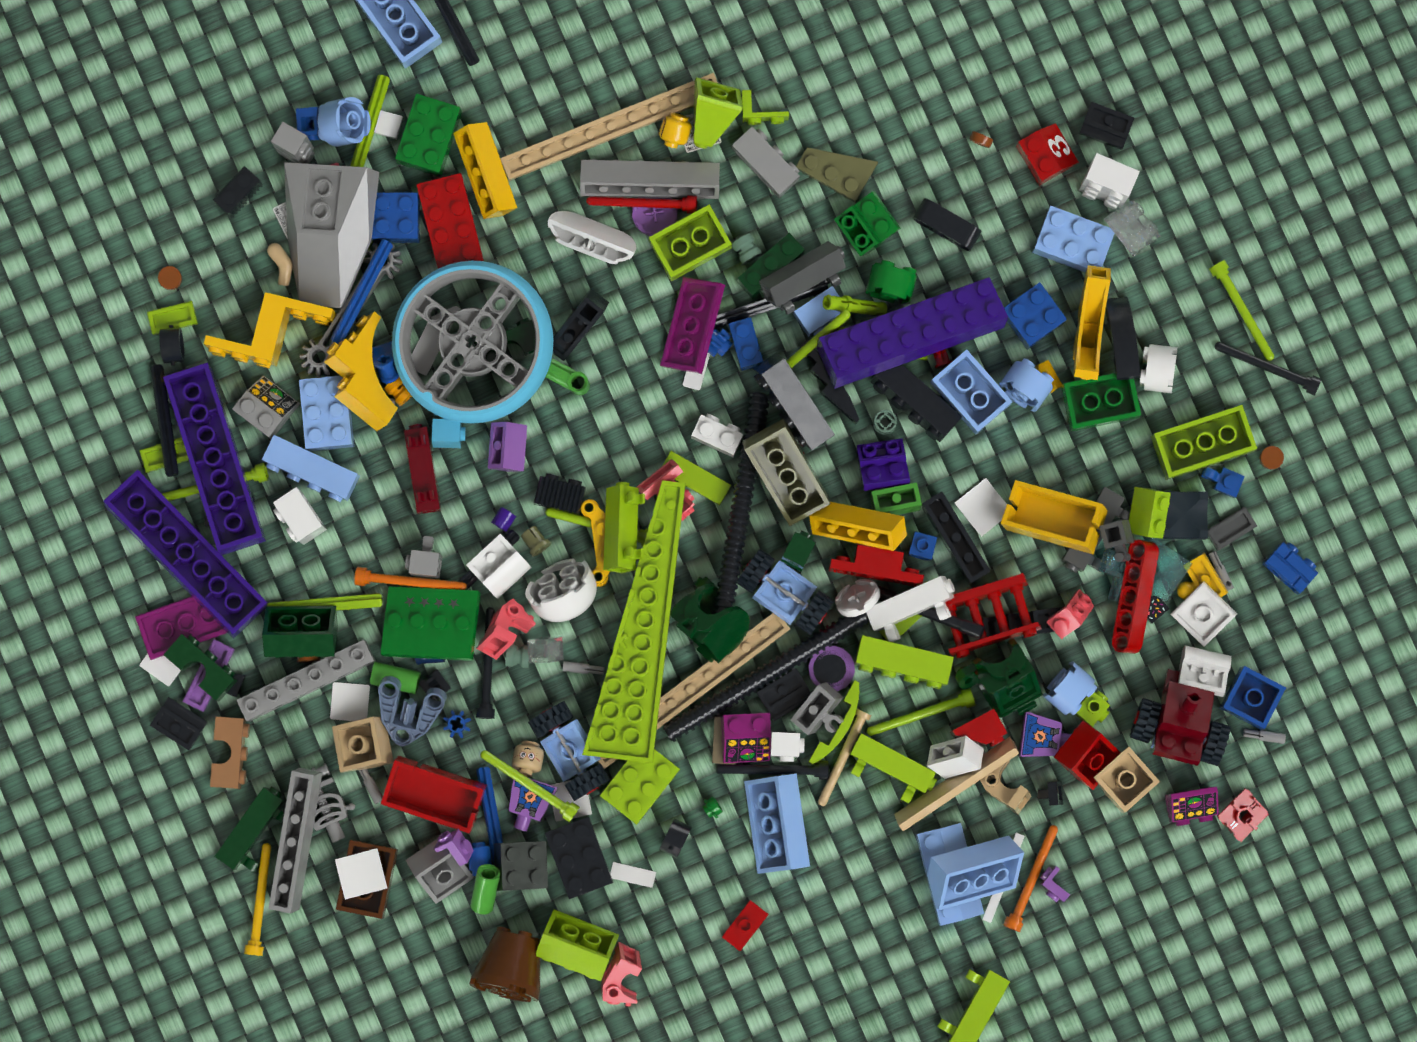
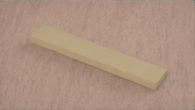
M1008 737L983 754L981 769L947 778L935 786L932 791L926 792L895 813V818L902 831H905L1017 756L1019 751L1011 737Z

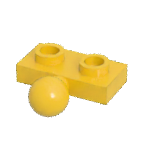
M1205 553L1183 565L1193 582L1185 581L1179 584L1177 594L1181 599L1185 600L1203 581L1220 597L1229 593Z

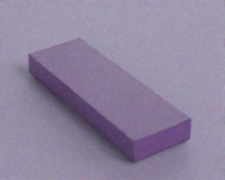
M215 639L212 640L208 649L218 657L216 662L221 667L228 665L235 651L234 648ZM201 663L182 702L205 712L212 697L198 686L206 675L205 667Z

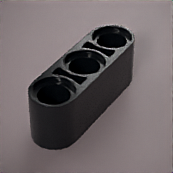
M926 198L923 199L913 217V220L969 252H971L982 233L975 225Z

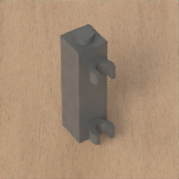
M827 241L760 280L759 283L766 300L775 307H779L781 311L785 310L786 314L789 315L795 311L791 299L825 279L827 284L831 283L834 288L840 285L841 280L837 272L846 268L843 260L845 258L844 252L839 246H835Z
M1106 487L1101 490L1095 501L1103 504L1108 510L1103 525L1111 523L1114 517L1120 520H1129L1130 512L1120 507L1125 498ZM1098 529L1097 532L1100 534L1096 548L1102 540L1101 531ZM1068 548L1061 560L1066 563L1064 567L1074 573H1077V571L1083 572L1087 564L1099 572L1106 565V562L1094 557L1093 554Z

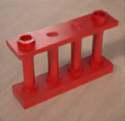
M1024 573L953 594L955 598L945 602L951 615L957 617L955 612L957 607L966 605V607H969L972 621L984 626L978 604L979 600L988 598V600H991L1000 630L999 634L987 637L984 629L981 639L965 644L962 633L950 627L956 647L948 649L952 656L963 658L970 655V651L1021 635L1024 638L1036 635L1038 630L1042 629L1039 622L1032 623L1022 592L1024 586L1028 585ZM1008 591L1014 595L1023 625L1009 630L1000 600L1001 594Z

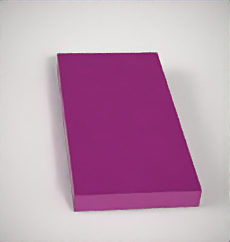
M683 277L660 366L702 374L725 288L724 284Z
M192 596L135 616L150 660L164 656V653L181 634L187 637L191 634L200 643L227 634Z

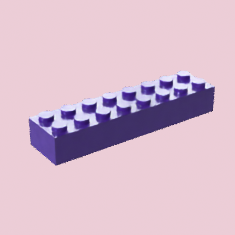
M990 277L819 337L817 350L834 388H838L1005 328L1008 315Z
M207 362L164 376V382L217 551L221 555H226L265 542L264 532L212 368Z
M139 470L135 471L103 501L105 508L233 639L266 609L267 602Z

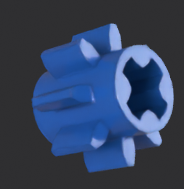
M714 329L708 353L713 357L718 353L722 357L733 344L729 341L732 335L724 329L720 332Z
M452 710V717L450 719L447 717L443 718L448 722V726L444 727L443 730L450 729L452 731L450 734L451 738L454 737L455 733H458L463 738L462 732L464 730L471 731L470 728L466 727L471 718L464 719V711L456 715ZM458 718H461L460 723L463 724L462 729L457 728L456 731H454V725H452L451 722L453 720L457 721Z

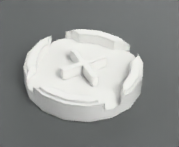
M856 580V584L852 586L846 585L838 593L835 604L841 615L856 617L873 608L880 598V589L873 580Z

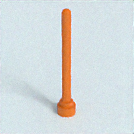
M357 567L355 571L354 582L357 586H365L370 584V582L434 589H466L464 582L371 573V570H367L364 567Z
M1051 825L1013 914L1010 913L1009 917L1006 916L1003 925L1012 930L1020 932L1022 929V914L1058 832L1057 826Z

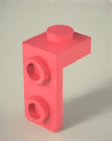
M1080 589L1077 590L1067 605L1047 620V624L1060 639L1073 632L1085 621L1094 607L1090 597Z

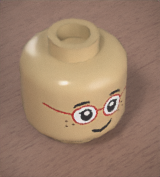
M522 741L514 749L512 767L524 776L532 777V773H538L542 768L544 751L536 742Z

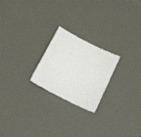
M987 478L955 502L956 506L981 537L1001 522L1007 506L1006 502L993 488Z
M377 848L335 859L345 899L387 889Z

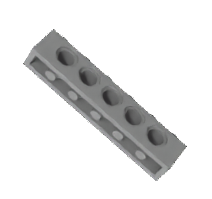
M362 640L335 653V656L326 657L239 698L237 702L245 720L251 722L375 663L376 660L367 641Z

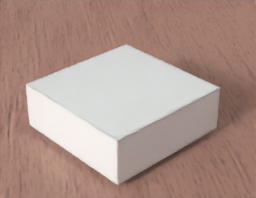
M380 110L374 133L397 140L403 116Z

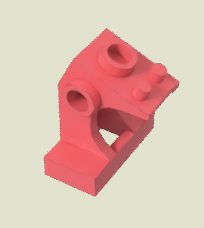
M671 459L636 488H639V493H644L645 499L648 500L653 495L658 496L662 480L676 482L675 478L683 473V471ZM685 489L682 520L695 511L693 508L695 504L692 502L694 497L687 489Z
M511 599L493 615L484 637L479 641L476 649L497 660L515 642L517 637L508 628L514 627L527 634L536 624L533 621L534 617L528 615L521 604Z
M618 942L614 949L615 954L602 978V1001L613 1005L620 1004L621 1002L625 1003L626 1006H631V1003L637 1004V994L625 988L621 982L630 973L638 977L642 970L640 953Z

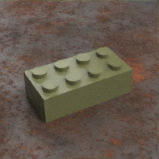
M784 419L743 441L745 452L789 526L830 505L828 494Z

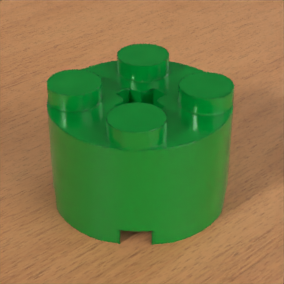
M882 260L881 263H875L872 265L865 293H871V297L894 303L899 299L902 300L901 304L908 305L911 303L917 279V270L910 267L897 268L895 263Z

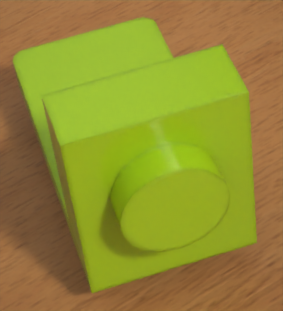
M742 90L743 122H748V125H760L761 121H770L771 124H783L785 120H789L788 111L752 113L751 90Z

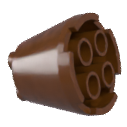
M497 927V931L494 933L471 975L470 986L484 992L488 989V992L506 999L530 1003L532 998L533 1001L538 1002L540 996L541 958L536 956V951L540 939L532 937V933L519 930L518 934L511 933V930L508 928Z

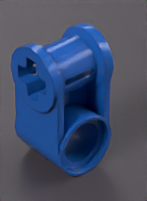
M392 341L372 347L373 363L378 370L380 381L386 384L396 381L399 375L394 363Z

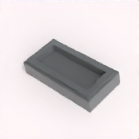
M1243 507L1208 529V537L1216 550L1219 551L1257 527V524L1246 507Z

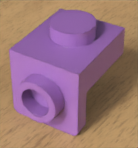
M459 829L452 832L446 831L437 838L438 841L434 847L436 852L447 848L459 866L468 863L474 850L471 843L465 839Z
M1054 866L1052 869L1048 867L1040 878L1043 881L1040 885L1048 890L1046 895L1056 903L1058 900L1065 902L1070 894L1052 881L1060 868Z

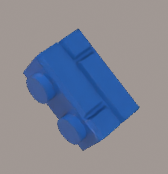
M746 318L729 323V330L732 335L731 338L740 370L751 369L762 363L763 359L752 319Z
M1282 542L1263 562V565L1298 595L1318 574L1315 570L1317 566L1308 558L1303 560L1297 554L1299 550L1293 544Z

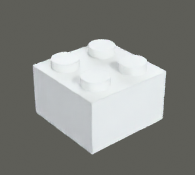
M297 487L273 502L276 507L273 510L280 522L282 521L283 524L287 523L289 528L286 531L296 543L299 541L305 545L327 530L302 491Z

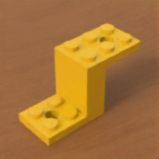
M265 292L251 346L208 335L205 336L204 345L209 349V352H212V355L225 358L226 354H228L236 361L248 363V360H252L254 363H257V366L270 369L271 365L277 366L290 314L293 315V318L306 321L307 317L315 320V323L329 326V323L333 322L337 314L332 308Z

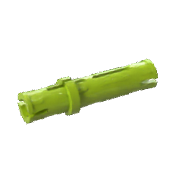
M827 295L823 298L822 305L825 310L840 311V313L848 310L852 313L875 316L887 313L885 302L852 299L847 295L842 297Z

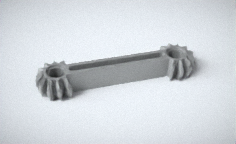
M376 243L372 244L375 249L374 251L367 250V254L371 257H365L364 263H370L378 248ZM394 244L388 255L389 262L386 266L382 267L362 308L385 274L390 279H393L391 271L400 272V269L395 265H401L403 261L397 259L401 252L399 250L394 251ZM358 284L318 345L311 339L309 340L311 348L305 345L302 347L307 354H300V359L306 360L301 366L303 368L309 367L307 371L309 375H312L315 370L317 377H321L322 370H324L327 376L330 375V371L327 369L329 366L324 361L322 363L314 362V356L318 352H324L326 358L329 354L326 352L334 342H331L328 347H326V344L333 335Z

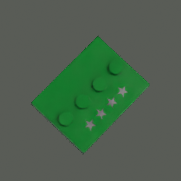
M389 586L380 654L387 657L473 661L481 593L478 590Z

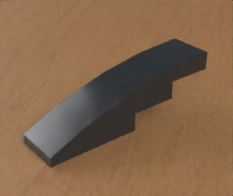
M806 340V341L800 346V348H801L802 346H804L808 341ZM813 349L806 356L815 364L810 372L826 386L821 395L856 425L859 422V417L844 386L834 388L819 353Z
M1064 607L1030 611L1031 622H1039L1042 628L1037 631V634L1054 632L1047 624V620ZM1019 613L1005 615L1009 630L1023 626ZM996 616L982 618L987 637L1000 633Z

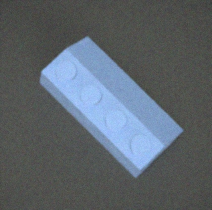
M797 773L744 781L757 874L810 867Z
M961 823L916 834L938 924L942 926L984 914L981 899L938 911L930 888L927 874L931 857L967 847Z
M1008 835L931 857L927 876L938 911L1015 889L1024 856L1023 850Z

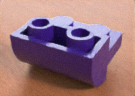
M902 438L857 445L859 470L864 491L910 484Z

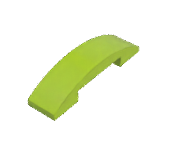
M856 680L843 702L850 705L843 719L844 721L840 724L829 745L821 741L819 742L809 763L814 764L827 756L840 743L849 730L859 700V682Z

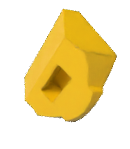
M1049 360L1036 365V369L1039 372H1045L1054 379L1052 382L1053 389L1050 393H1053L1062 386Z

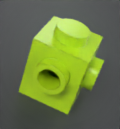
M1097 690L1096 693L1094 692L1090 697L1086 696L1080 702L1082 707L1075 715L1091 727L1097 721L1102 723L1110 713L1107 710L1110 706L1107 703L1108 698Z

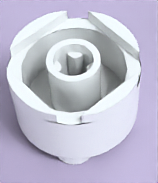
M1154 344L1144 347L1143 364H1147L1146 370H1141L1140 386L1144 387V390L1172 393V387L1168 386H1173L1177 356L1174 354H1177L1178 347Z

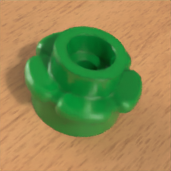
M714 797L708 800L704 799L706 804L702 807L710 818L712 816L718 818V815L723 810Z

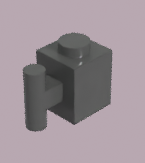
M1120 520L1099 526L1105 549L1115 548V560L1117 562L1129 561L1131 555L1127 552L1126 545L1134 543L1129 520Z

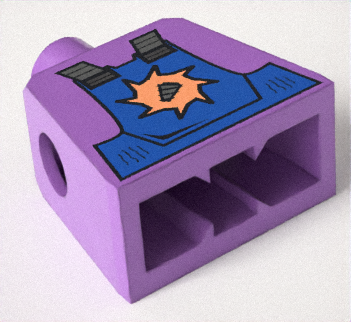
M1026 712L1023 717L1018 757L1055 756L1059 747L1063 746L1072 734L1061 733V722Z
M530 779L553 795L557 792L558 787ZM513 780L509 812L518 814L514 828L527 832L531 819L541 821L550 804Z

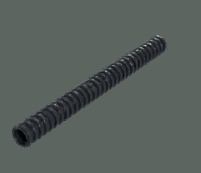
M754 392L750 394L752 400L749 401V414L746 416L748 421L745 422L747 428H744L746 435H743V440L762 431L766 427L764 422L767 421L765 415H768V410L766 409L769 408V403H767L769 400L765 393ZM743 442V449L740 451L742 455L739 456L741 462L738 463L740 469L737 470L738 476L735 479L737 483L734 485L736 490L733 491L735 497L732 498V502L734 504L731 505L732 511L729 514L731 518L728 519L730 524L727 526L729 532L726 533L728 539L724 542L726 544L723 548L725 553L722 554L724 560L721 561V565L723 567L720 568L721 575L718 577L720 582L717 583L719 589H716L718 596H715V601L717 602L714 603L713 607L715 610L712 611V614L733 607L732 605L735 604L734 597L737 595L735 592L738 589L736 583L739 582L737 576L740 575L739 569L742 566L740 564L743 560L741 555L744 554L742 548L745 547L743 541L746 540L745 534L748 532L746 528L749 526L747 520L750 519L748 513L751 512L749 506L753 503L751 501L754 497L752 492L755 491L753 485L756 484L754 478L757 477V470L745 452Z
M864 613L856 617L844 616L842 619L839 617L836 623L835 621L831 622V626L826 625V629H820L817 634L816 632L813 633L811 638L808 636L806 641L802 640L800 641L801 644H795L793 649L788 648V652L785 653L783 651L780 657L777 655L775 660L770 659V663H764L762 668L757 667V671L754 672L752 670L750 675H744V679L739 678V682H733L730 687L726 686L724 691L722 689L719 690V694L714 693V697H708L706 702L701 701L699 706L696 704L693 710L690 708L688 713L683 712V716H677L675 721L670 720L668 725L665 723L663 728L673 742L678 737L682 738V734H689V730L693 731L695 730L694 727H700L702 722L707 723V719H713L715 714L717 716L720 715V711L725 712V708H731L733 703L738 704V700L741 699L743 701L745 696H751V692L754 691L756 693L758 688L762 689L764 688L763 685H769L771 680L773 682L776 681L775 678L778 676L781 678V674L784 672L787 674L789 669L794 670V666H800L802 661L805 663L807 658L810 657L812 659L814 654H820V650L825 651V647H831L834 642L835 644L838 643V640L840 638L843 640L845 635L850 636V632H856L858 627L863 628L865 623L868 625L869 619Z

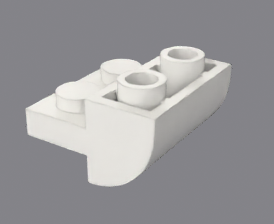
M501 534L466 564L497 599L532 568Z
M1185 645L1181 655L1178 683L1215 692L1214 695L1223 697L1226 690L1228 672L1231 667V656Z

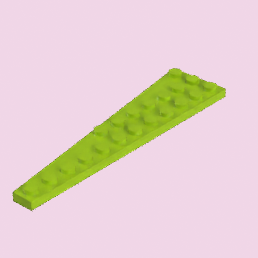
M662 480L642 548L643 558L639 559L582 755L653 763L686 483Z

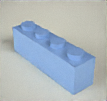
M273 435L262 458L267 463L266 468L276 473L279 470L287 472L286 477L298 483L302 479L309 483L308 488L319 493L323 489L329 492L328 497L338 502H341L342 499L349 500L360 477L357 473L276 435Z

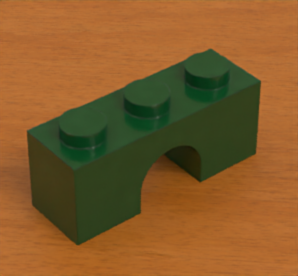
M789 232L737 278V283L753 299L762 291L759 283L760 280L804 255L805 249Z
M525 318L516 323L517 327L510 330L507 327L504 328L507 344L514 343L519 345L525 356L534 353L535 330L532 320L529 321V318ZM489 350L486 353V360L488 362L495 360L496 351Z
M801 531L800 534L795 532L782 556L781 562L801 573L816 544L813 541V536L804 531Z
M181 634L164 653V656L181 671H185L192 663H202L205 667L206 675L198 686L215 701L219 702L238 681L233 677L236 673L227 665L221 667L216 662L218 657L208 649L204 652L199 647L200 642L194 636L189 634L187 637Z

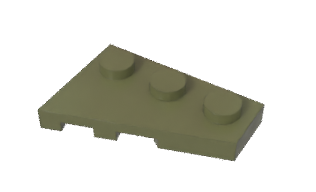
M807 147L796 167L800 172L849 200L856 202L878 162Z

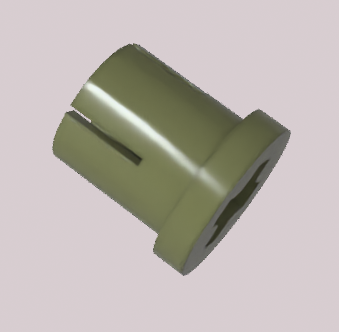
M532 526L521 535V538L531 550L530 554L532 557L539 555L551 545L549 539H545L536 526Z

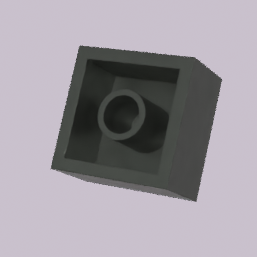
M546 841L494 844V865L500 870L497 891L548 888Z

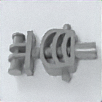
M326 763L317 769L315 767L311 768V770L323 772L322 776L330 775ZM333 777L321 781L317 802L319 809L316 810L315 818L321 812L323 817L317 822L314 820L313 826L316 831L326 827L332 843L345 838L339 821L348 817L347 810L355 809L353 803L345 806L344 799L338 794H323L322 787L335 782ZM326 798H336L339 803L329 804ZM339 807L341 811L331 812L330 808Z

